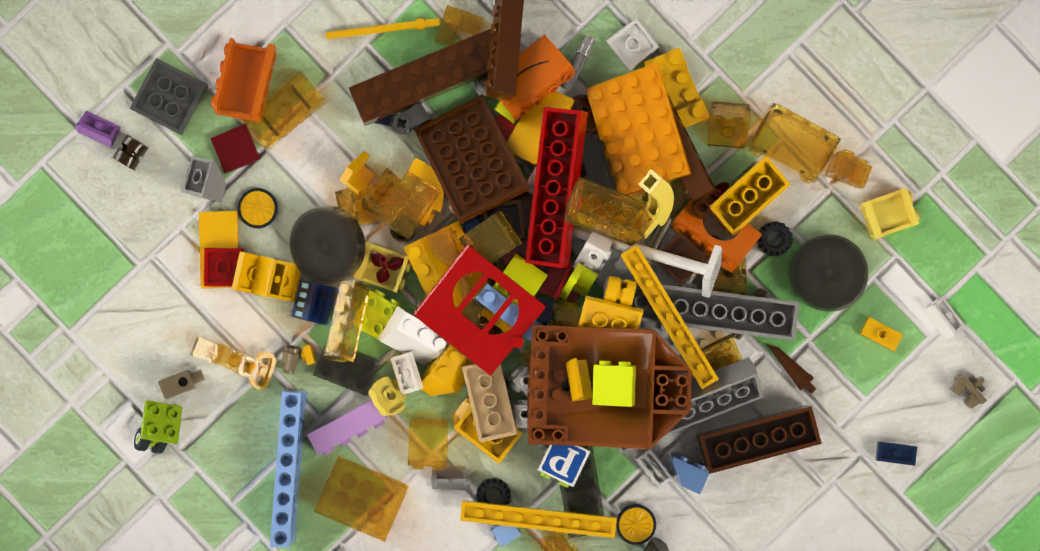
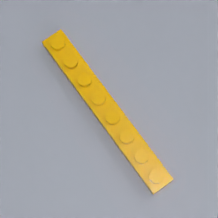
M638 245L620 254L678 352L692 371V375L700 388L704 389L719 380Z
M463 500L460 521L615 538L617 517Z

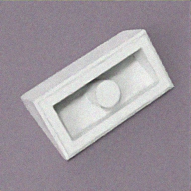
M940 296L924 309L945 339L956 336L965 327V324L943 296Z

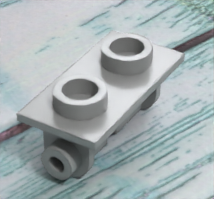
M432 470V489H470V470Z

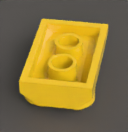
M466 398L452 415L454 429L498 464L501 463L523 434L517 429L518 434L479 443L469 398Z

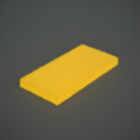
M555 91L553 94L545 97L539 105L531 108L524 117L520 118L507 140L513 156L537 166L543 108L571 109L574 99Z
M238 211L199 212L201 289L232 288L204 286V248H239Z

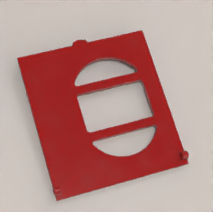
M467 244L413 315L491 376L514 347L521 348L523 346L524 339L522 336L546 306L478 253L473 246ZM474 272L483 273V276L461 304L455 307L453 292L457 282L467 274ZM491 278L508 291L510 296L487 325L481 329L463 315L462 311L486 280ZM516 299L519 306L516 323L504 333L489 334V330L513 300Z

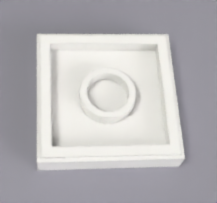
M637 18L606 41L629 72L660 48Z

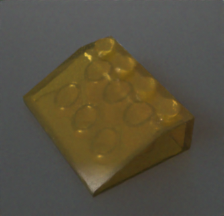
M338 456L314 512L385 542L409 485Z

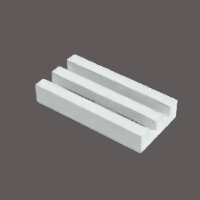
M647 449L635 458L658 489L674 478L652 449ZM649 453L668 476L666 479L647 456ZM644 458L662 481L660 484L641 459Z

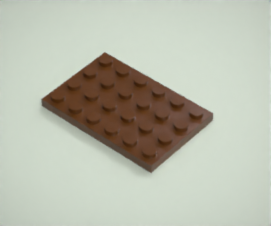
M482 95L414 129L460 224L530 190Z

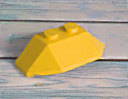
M448 343L443 353L432 360L420 378L423 385L421 390L430 396L458 393L465 384L462 367L475 363Z

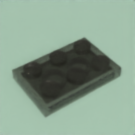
M327 339L313 376L367 396L381 360Z

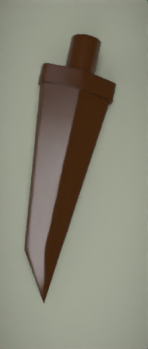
M767 344L798 386L797 388L801 391L805 387L812 394L816 390L811 383L814 377L779 347Z

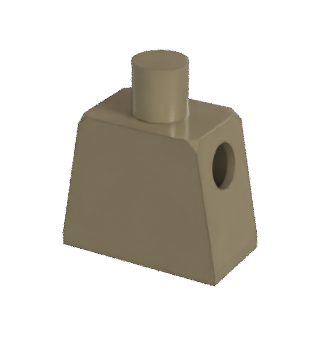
M201 369L193 373L186 370L162 379L158 383L165 400L195 389V384L204 381L205 378ZM186 378L188 384L181 386L180 380Z

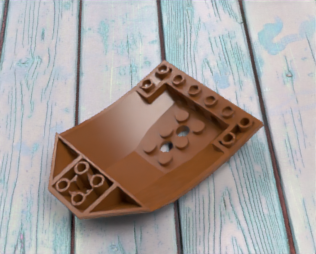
M532 325L527 390L528 444L651 449L691 411L692 371L655 330ZM573 358L587 360L593 394V368L595 364H599L600 360L611 361L613 365H619V361L631 362V365L636 366L635 405L632 407L592 405L593 398L572 402L571 391H565L562 388V382L568 380L566 363Z

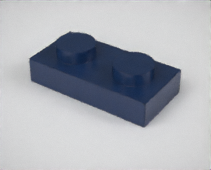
M878 441L875 460L915 466L917 446Z

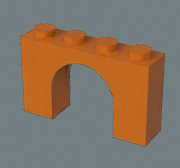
M710 195L702 200L711 205L716 199ZM691 199L675 218L671 228L676 233L682 231L709 258L714 246H721V266L733 273L762 234L747 223L733 239L727 241L715 239L705 230L703 219H698L692 214L691 206L695 201Z

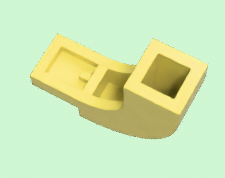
M652 169L649 170L638 184L648 192V203L643 212L631 225L645 239H647L658 224L663 227L672 211L674 194L671 186Z

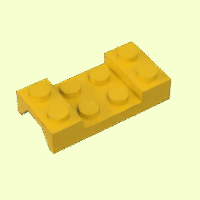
M680 47L644 62V67L654 63L659 64L667 93L685 128L710 118L688 71L687 63Z

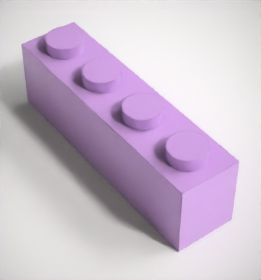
M371 400L307 434L317 455L323 453L325 456L334 451V446L340 444L342 447L351 442V437L357 435L359 438L368 433L367 429L371 426H374L376 429L385 424L384 420L387 416H382Z

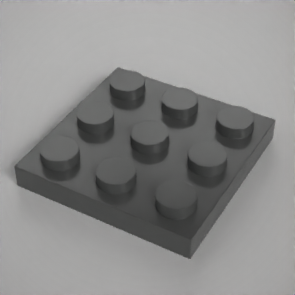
M156 58L130 109L183 135L208 84Z

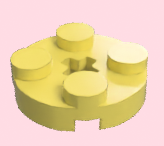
M387 376L377 380L373 384L372 389L369 390V396L382 416L395 415L405 408L404 399L406 394H401L396 379L392 380Z

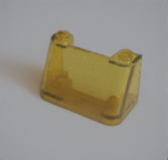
M772 103L764 113L747 148L750 149V153L758 157L766 154L799 172L800 180L810 184L811 182H816L841 139L787 108Z

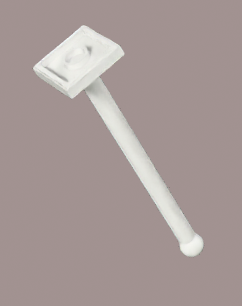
M574 226L573 237L587 241L592 230ZM599 233L613 241L610 247L612 249L625 252L638 245L646 259L704 275L702 296L710 297L721 267V246H714L710 260L706 264Z

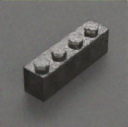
M599 135L585 137L581 165L582 176L595 217L616 213L622 205L621 196L616 192L615 177L611 176L609 170L611 169L610 161L604 154L605 145L603 140H600Z

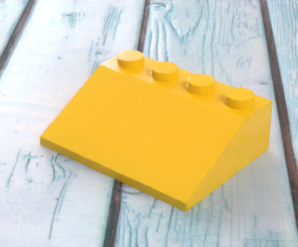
M459 221L403 247L426 296L467 244L470 245ZM481 272L467 274L457 282L453 292L455 307L461 304L483 276ZM487 280L471 300L479 295L486 284H489Z

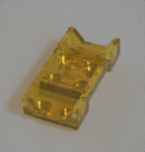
M302 71L298 72L286 82L287 85L266 101L261 122L242 119L268 151L327 103Z

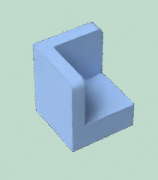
M495 525L491 528L501 547L521 535L517 527Z

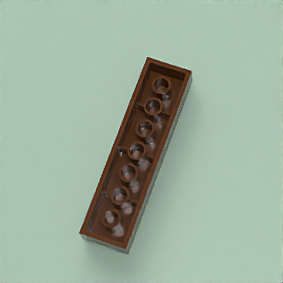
M490 29L348 87L364 126L487 76L489 74L487 64L490 60L489 44L492 41Z

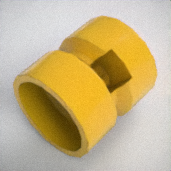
M609 276L604 300L611 302L618 300L620 304L631 306L637 282L627 279L623 282L619 277Z

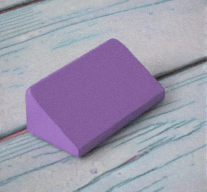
M88 111L84 113L77 123L78 133L110 148L121 129L120 126Z

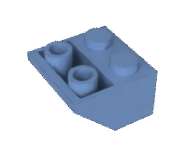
M676 452L675 455L670 453L669 459L678 483L682 487L700 495L710 474L706 471V466L695 460L693 463L688 462L689 459Z

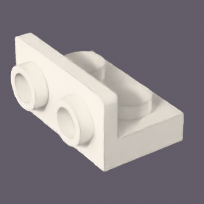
M413 352L392 357L391 362L401 394L423 389Z

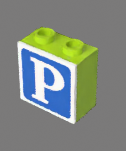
M549 445L538 467V470L541 471L540 475L547 479L553 477L559 480L558 484L566 488L569 485L574 487L590 450L583 446Z

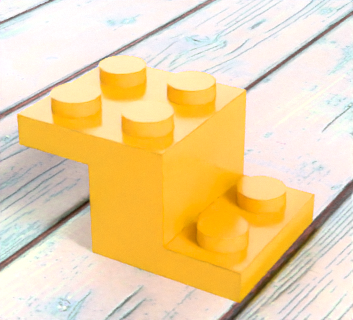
M240 251L232 289L295 302L303 265Z

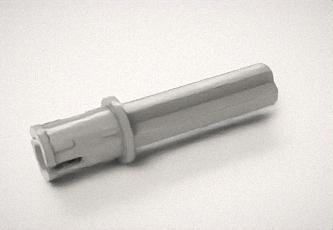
M585 35L579 50L575 51L576 55L571 63L575 74L571 80L561 85L562 88L571 90L586 59L590 57L589 53L596 42L594 38Z

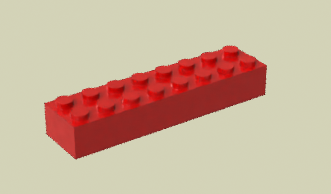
M550 107L543 108L525 263L569 268L588 112Z

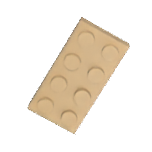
M476 364L462 367L479 443L518 434L502 365L500 364L491 376Z

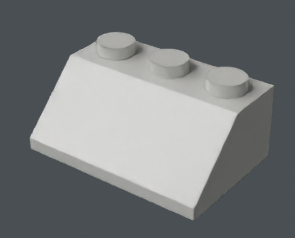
M398 306L378 338L379 341L403 354L413 352L415 361L422 365H426L440 356L448 344L447 341L418 318Z

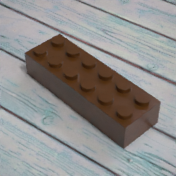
M810 405L697 434L706 471L710 474L822 444L813 409Z

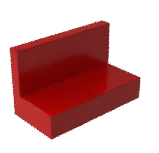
M570 263L569 268L550 267L547 273L548 276L539 292L558 299L573 264Z

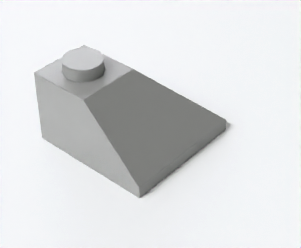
M192 156L182 193L221 203L225 195L226 182L216 161Z

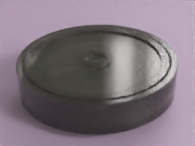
M322 206L308 210L296 220L291 230L290 252L293 261L304 276L316 283L334 284L348 279L358 271L364 260L366 245L363 231L357 220L342 208Z
M821 235L807 240L795 251L789 265V281L794 294L806 306L818 311H839L854 304L863 294L868 282V265L860 248L849 239L839 235Z

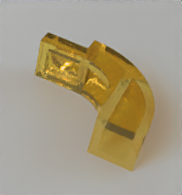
M196 337L190 353L193 357L221 365L239 375L255 379L261 363L259 359L247 353L200 337Z

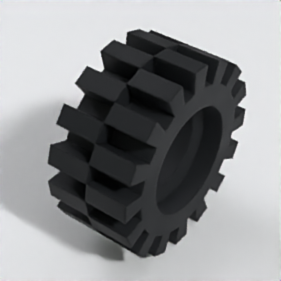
M778 221L769 222L759 229L762 235L757 241L758 248L768 256L782 255L791 248L793 234L784 223ZM773 231L778 232L782 237V241L778 246H772L768 243V235Z
M488 478L477 489V502L491 503L487 500L486 493L489 489L495 488L500 491L501 499L493 504L508 505L510 503V488L502 479Z

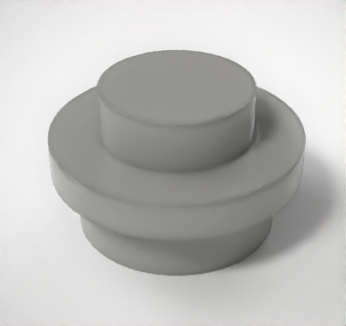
M482 79L475 80L474 90L479 96L483 95L486 97L487 89H485L484 81Z

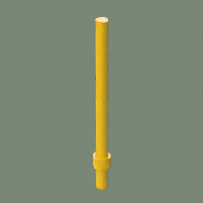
M418 18L416 21L329 31L326 32V39L416 28L424 30L425 27L440 26V19L424 20V18Z

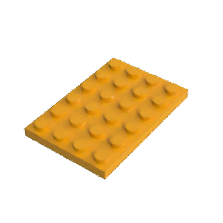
M658 63L586 88L617 198L644 190L638 184L650 169L666 182L691 174Z

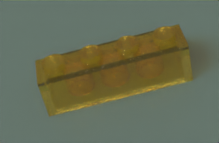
M580 177L567 201L565 222L633 246L645 236L647 203Z
M340 280L322 356L323 360L354 362L370 287L357 281Z

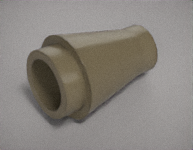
M286 345L285 349H283V373L294 374L301 356L300 347Z

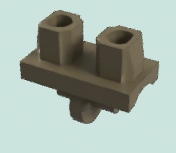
M958 374L954 377L956 381L950 389L957 396L966 390L969 395L963 400V403L968 408L972 409L978 404H984L987 401L976 389L978 388L981 392L986 389L982 385L985 380L982 376L975 378L973 375H970L967 379L964 375L960 376Z

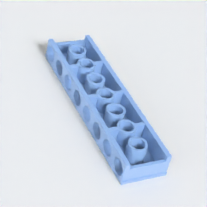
M282 390L270 547L290 548V542H295L307 391Z

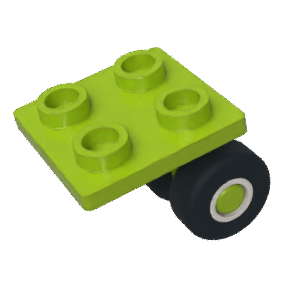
M150 400L145 401L142 427L135 434L134 448L138 451H146L150 446L152 447V453L161 454L164 452L167 443L178 444L182 406Z

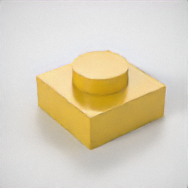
M313 344L303 346V351H301L303 362H307V365L317 363Z

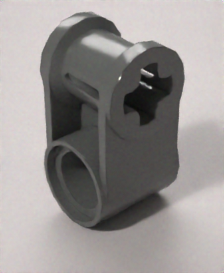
M418 103L396 116L393 120V126L398 134L405 135L429 122L431 119L423 105ZM400 121H402V123H405L404 129H402V127H398Z

